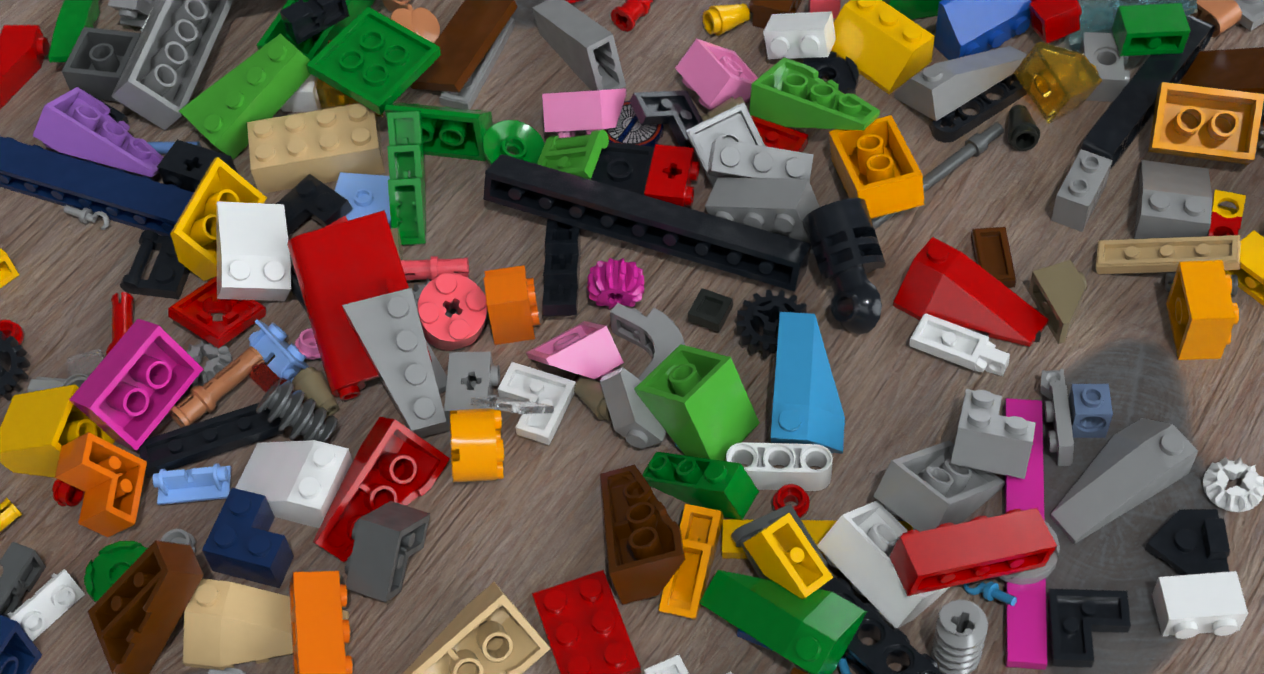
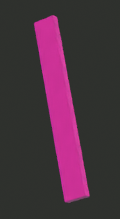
M1006 398L1004 405L1006 417H1021L1026 421L1036 422L1025 479L1005 475V513L1012 509H1021L1023 511L1038 508L1044 520L1042 401ZM1046 578L1035 584L1026 585L1005 581V593L1017 598L1014 606L1006 603V667L1046 670Z

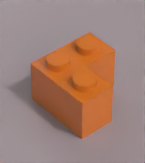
M525 265L484 271L486 304L494 344L499 345L535 339L534 326L540 325L534 279L526 277Z
M87 432L61 447L55 478L85 492L78 524L101 535L110 537L136 523L147 461Z

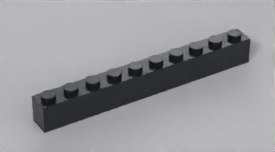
M503 154L485 171L483 200L794 292L807 270L811 243Z

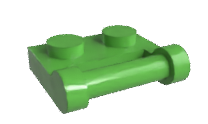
M601 129L581 136L559 138L558 135L550 136L544 144L537 164L591 179L601 150L608 146V134L605 130Z

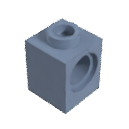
M1072 384L1068 400L1073 438H1106L1113 416L1109 384Z

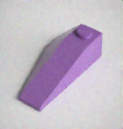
M78 87L44 105L33 136L42 141L46 147L57 150L60 153L148 177H153L159 173L157 166L164 158L144 139L134 138L128 132L130 126L124 121H118L117 123L109 115L111 109L103 102Z

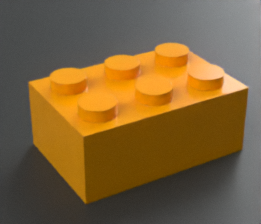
M1162 82L1157 90L1148 152L1249 165L1255 160L1264 94Z
M892 115L876 119L865 130L836 129L829 131L832 163L849 199L861 198L865 200L871 219L924 205L923 174Z

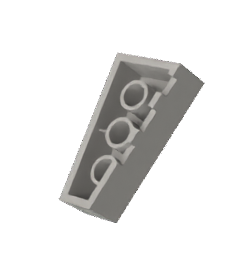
M412 288L342 305L346 318L354 329L407 428L421 438L448 431Z

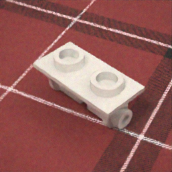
M65 569L58 575L53 573L51 575L52 578L35 592L31 599L26 600L13 613L9 612L7 614L10 619L20 624L32 642L85 595Z

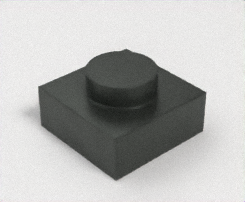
M701 288L688 312V321L720 332L733 308V299Z

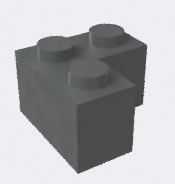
M390 501L360 517L352 530V539L355 541L352 554L347 559L345 565V574L348 575L346 581L347 589L383 602H387L399 594L402 590L408 557L424 547L430 513Z

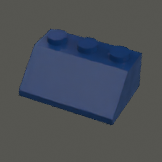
M942 0L939 2L934 47L948 60L998 48L1008 39L1023 34L1029 28L1031 23L1029 4L1032 2L1031 0Z

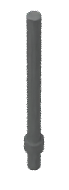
M996 122L981 134H974L965 141L964 147L923 177L924 192L972 156L977 157L987 150L988 144L1004 133L1002 125ZM898 212L871 219L874 229Z

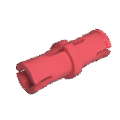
M431 256V259L401 260L407 281L427 280V278L432 281L443 273L469 278L468 257L439 259L438 256Z

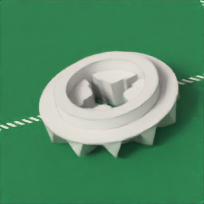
M1224 457L1220 462L1211 463L1203 477V488L1207 497L1218 507L1231 512H1244L1253 509L1262 500L1264 495V477L1257 474L1255 465L1249 467L1242 462L1241 458L1232 461ZM1237 478L1243 479L1240 487L1236 485L1225 490L1229 479L1232 481Z

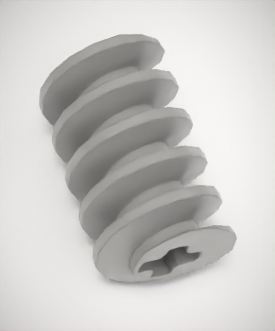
M961 599L950 601L938 613L939 617L934 633L931 658L937 663L939 671L943 674H970L977 668L980 662L987 635L988 621L982 609L973 602Z

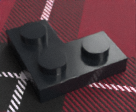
M687 90L633 93L629 102L641 125L668 124L680 147H692L685 131L702 123L703 120Z
M311 174L305 177L276 203L284 204L288 236L309 217H312L325 227L347 215L353 209L347 199Z
M1048 590L1047 604L1052 666L1092 667L1094 663L1092 632H1129L1131 622L1127 591Z

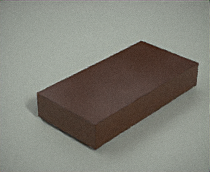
M1006 227L972 229L971 239L976 263L1006 287H1015L1016 277Z

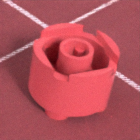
M443 273L424 287L418 300L417 310L427 342L438 349L451 351L467 347L478 339L484 327L487 304L485 294L474 281L461 275ZM452 308L457 310V314H453L451 317L446 316V310L450 311Z

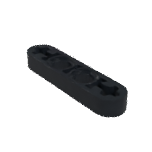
M1023 67L938 121L933 120L932 136L939 142L950 143L959 139L1025 96L1030 91L1032 73L1029 69ZM998 93L1002 98L991 100L986 97V94ZM965 108H974L979 113L976 115H967L963 113L962 110Z

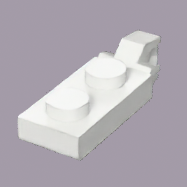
M926 313L923 314L910 338V347L973 371L984 372L985 370L986 372L1003 376L1009 365L1010 354L996 349V345L989 342L988 336Z

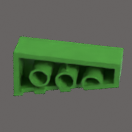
M279 34L181 108L179 112L215 147L226 155L231 156L234 160L249 144L247 122L272 118L311 75L308 73L306 65L311 60L282 34Z

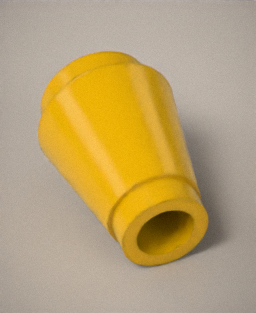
M745 3L714 5L703 12V24L709 34H716L718 36L750 19V12Z

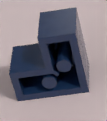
M231 488L202 548V552L214 572L280 588L294 555L285 535L269 532L275 516L265 495Z

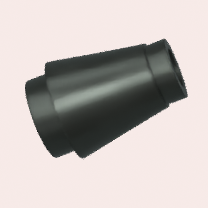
M1016 105L1009 110L1008 141L1017 150H1030L1037 145L1040 138V130L1028 109L1023 105Z

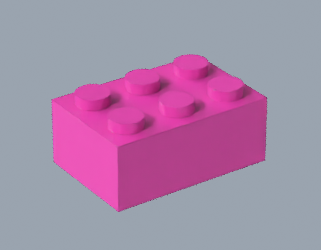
M137 319L69 400L115 442L137 451L203 371V368L159 325Z

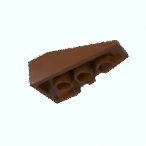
M635 464L601 473L609 574L620 601L623 605L658 596L685 560L681 530L676 522L670 518L662 502H659L653 494L650 485Z

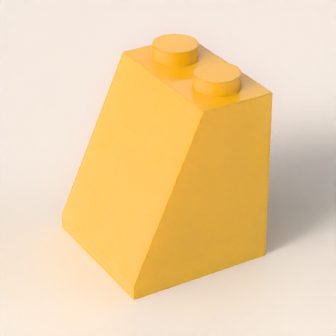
M75 384L17 394L13 396L0 426V463L13 473L55 478L60 451L63 445L87 432L111 444L114 443V440L69 400L79 389Z

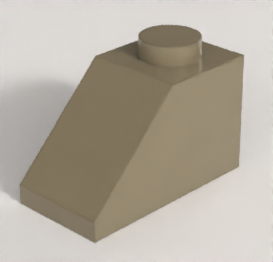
M1071 260L1033 271L1028 291L1037 308H1039L1040 313L1049 319L1047 325L1058 344L1066 341L1081 307L1084 292L1087 289L1084 274L1081 271H1077Z

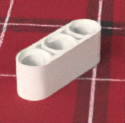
M742 442L732 445L726 454V461L748 465L744 469L758 490H779L784 485L795 484L804 491H820L825 489L831 482L832 453L823 445ZM782 465L784 468L778 469L773 466ZM819 466L821 467V469L815 470L809 467Z

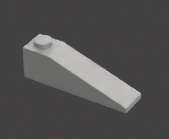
M1011 46L935 63L910 78L894 93L895 99L938 121L1031 63L1032 57Z

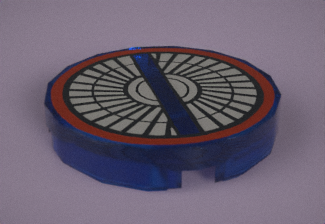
M624 101L616 128L604 130L608 134L609 142L655 147V144H658V140L664 134V125H641L630 102Z

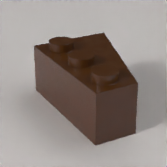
M155 540L88 610L89 617L112 674H149L204 576L191 545Z

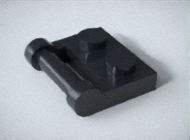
M150 230L143 231L139 238L140 247L129 273L124 275L120 287L125 292L131 294L180 299L190 270L178 261L171 236L158 235ZM152 251H159L148 280L141 279Z

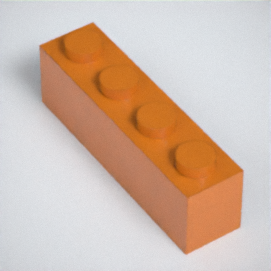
M339 571L293 572L289 586L294 674H352V657L345 656L344 643H349L350 625L349 620H343L342 607L347 606L346 584H340Z

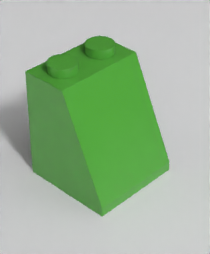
M680 344L634 388L637 395L685 456L724 461L727 450L732 445L741 443L746 439L751 431L760 423L732 358Z

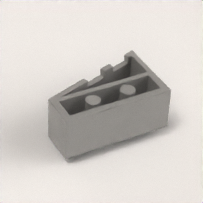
M718 177L705 208L708 214L811 243L804 218L807 214L819 208V204L808 179Z

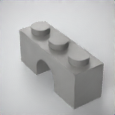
M716 138L711 144L707 175L715 177L808 179L810 182L814 154Z

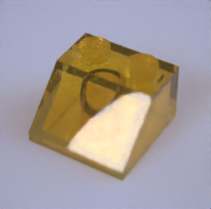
M1044 42L1035 44L1014 71L1015 76L1048 124L1078 109L1102 82L1097 68L1089 62L1084 54Z

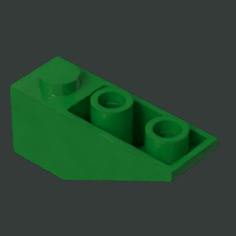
M656 451L642 473V476L651 487L690 505L722 511L724 517L743 520L759 493V490L741 463Z

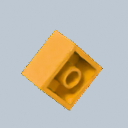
M1222 260L1184 261L1178 264L1166 302L1178 360L1221 359L1225 346L1231 342L1232 327L1239 321V308L1237 303H1232V279L1230 274L1225 273Z

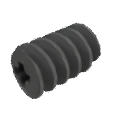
M281 378L277 380L259 402L256 413L259 414L268 408L270 410L267 418L269 423L278 417L281 418L278 430L283 431L291 426L292 431L289 436L291 440L302 435L304 436L302 441L317 440L325 442L335 429L338 419L335 416L325 419L327 413L325 408L320 407L314 410L316 402L312 398L302 402L305 393L301 389L291 394L293 383L286 381L280 385Z

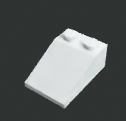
M217 201V299L285 301L291 290V259L287 246L288 232L284 204Z
M317 440L257 443L235 488L265 495L274 516L277 518L320 528L353 460L348 448Z

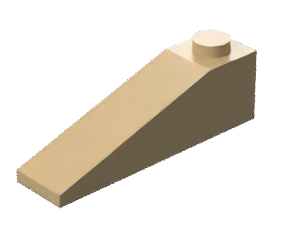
M201 579L184 611L183 664L185 666L224 670L225 668H234L235 664L256 661L257 664L270 662L269 658L293 654L290 596L229 581ZM342 610L343 620H348V611Z
M493 582L462 609L403 674H522L551 648L501 588Z

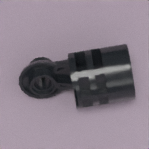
M861 198L843 199L813 210L806 215L804 223L823 284L832 286L834 297L831 300V312L834 318L849 332L860 335L868 333L876 326L882 309L880 294L875 285L868 280L866 274L878 268H884L886 263L865 200Z

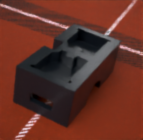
M299 0L280 11L286 33L297 45L349 17L346 0H308L307 2Z

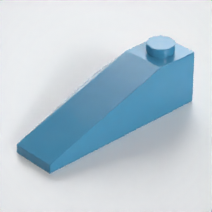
M780 312L771 443L818 444L828 448L831 453L843 454L845 416L816 316L812 313Z

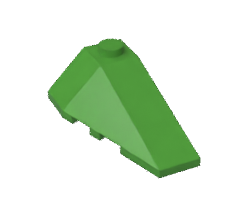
M785 57L751 84L749 114L784 127L865 130L880 116V110L855 94H844L839 91L838 83L833 80L825 82L818 77L819 71Z

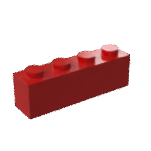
M1038 508L1023 511L1021 509H1012L999 516L988 518L983 515L965 523L954 525L949 522L939 525L935 529L921 532L919 530L907 531L899 536L889 557L907 596L1045 567L1057 545Z

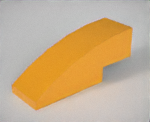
M685 503L680 524L685 560L664 587L659 612L694 620L697 619L701 606L699 602L706 590L724 519L722 511Z

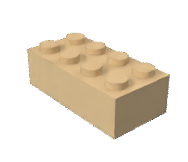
M361 103L247 122L250 168L256 187L262 194L293 189L309 174L323 183L338 181L340 172L371 175L385 173L380 128L376 112Z

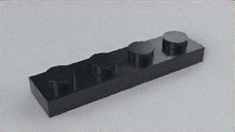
M259 403L148 438L139 448L141 459L147 461L145 474L147 478L152 477L154 473H159L160 469L170 471L283 434L285 430H278L281 418L278 417L269 423L267 418L270 410L267 408L258 414L256 409Z

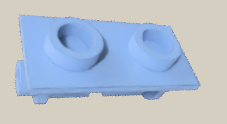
M258 319L255 320V323L261 329L249 336V345L261 354L266 363L275 355L267 366L279 379L281 378L282 382H292L293 378L302 368L306 369L309 367L304 361L306 356L299 352L293 343L289 345L285 341L288 335L275 323L272 322L268 326Z
M214 464L213 467L192 468L189 470L166 471V469H160L159 473L153 474V485L155 488L158 487V505L226 499L230 493L231 466Z

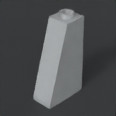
M546 0L532 7L539 34L591 91L621 89L626 86L614 36L610 31L566 0Z

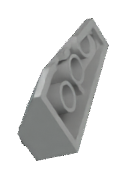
M1141 418L1113 435L1053 510L1050 518L1070 541L1076 544L1188 475L1198 450L1173 424Z

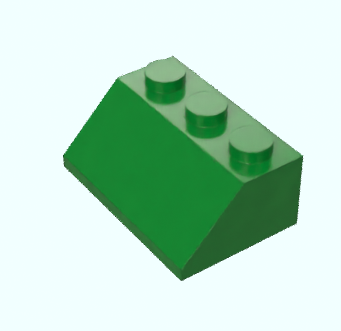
M393 103L385 106L386 118L388 112L421 110L424 155L487 161L483 153L482 143L486 131L493 125L491 112L409 103Z

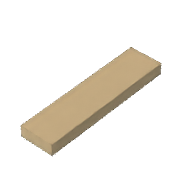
M1240 235L1098 240L1096 271L1097 274L1176 272L1179 262L1222 260L1225 270H1240Z

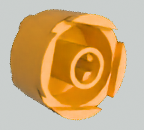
M501 409L449 410L453 482L503 479L504 444L500 431L502 430Z

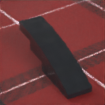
M547 219L544 243L543 316L577 315L579 296L581 228Z

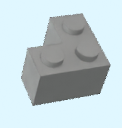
M966 389L951 464L1025 479L1036 422L1026 421L1017 416H1001L999 411L1002 396L992 394L986 390Z

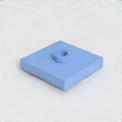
M340 172L335 192L347 199L353 208L345 215L348 221L385 210L391 229L388 191L390 176Z

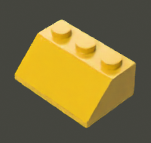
M850 0L844 4L834 21L836 41L831 51L837 53L836 57L846 60V57L850 58L856 64L859 74L889 95L932 62L935 36L882 0Z
M219 157L214 158L170 233L178 261L203 281L217 276V201L264 204L267 199L266 196Z

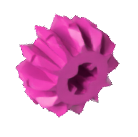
M609 258L608 262L597 261L596 266L591 267L588 274L589 299L596 301L597 306H608V309L613 308L617 303L629 307L635 306L636 302L642 300L644 293L643 269L637 267L636 262H625L624 258L619 261Z

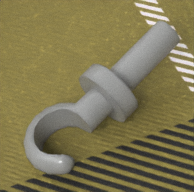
M69 205L64 207L65 213L79 217V221L83 224L95 223L100 215L104 219V225L100 229L105 230L109 226L110 220L105 212L97 211L93 214L89 208L80 210Z

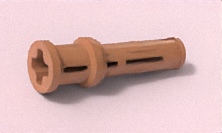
M248 347L238 358L229 363L204 385L192 387L190 394L176 406H173L168 412L169 415L182 428L193 424L206 412L212 413L215 410L217 401L265 363L263 357L254 347Z

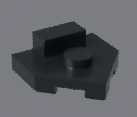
M1179 509L1147 542L1145 550L1157 559L1160 557L1175 568L1179 576L1229 572L1227 558L1230 554L1225 521L1224 518H1219L1218 509Z

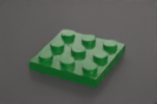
M367 7L306 65L308 73L381 115L385 111L384 109L387 104H392L441 56V50L438 45L374 9Z

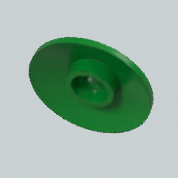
M503 120L493 124L486 131L482 149L491 165L501 154L537 164L545 143L541 135L530 125L516 120Z

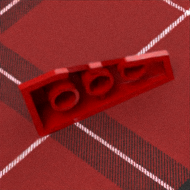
M934 237L927 242L913 259L893 302L894 307L918 320H921L923 314L926 313L964 328L986 332L990 338L1029 347L1035 341V335L1038 331L1042 332L1049 319L963 252Z
M379 417L360 446L313 543L340 561L345 562L352 554L355 541L352 539V530L360 517L390 501L408 506L418 496H423L432 488L450 458L396 419Z

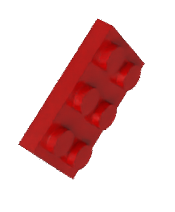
M604 570L532 593L533 601L559 674H641L639 661Z

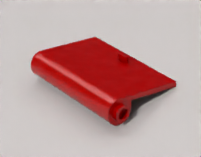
M385 210L300 234L287 242L331 394L334 397H340V400H350L358 397L361 394L360 390L365 387L366 381L379 378L370 358L346 318L342 305L409 288Z

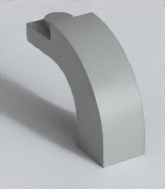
M617 303L610 311L612 333L643 348L653 358L638 378L641 381L680 344L685 345L682 334L675 323L656 308H653L647 317L637 309L628 308L620 303Z

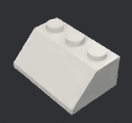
M877 500L841 515L817 547L825 554L826 560L833 567L838 568L851 581L854 590L860 595L865 596L874 605L884 621L892 624L895 628H899L914 620L950 587L907 596L889 556L899 536L908 530Z

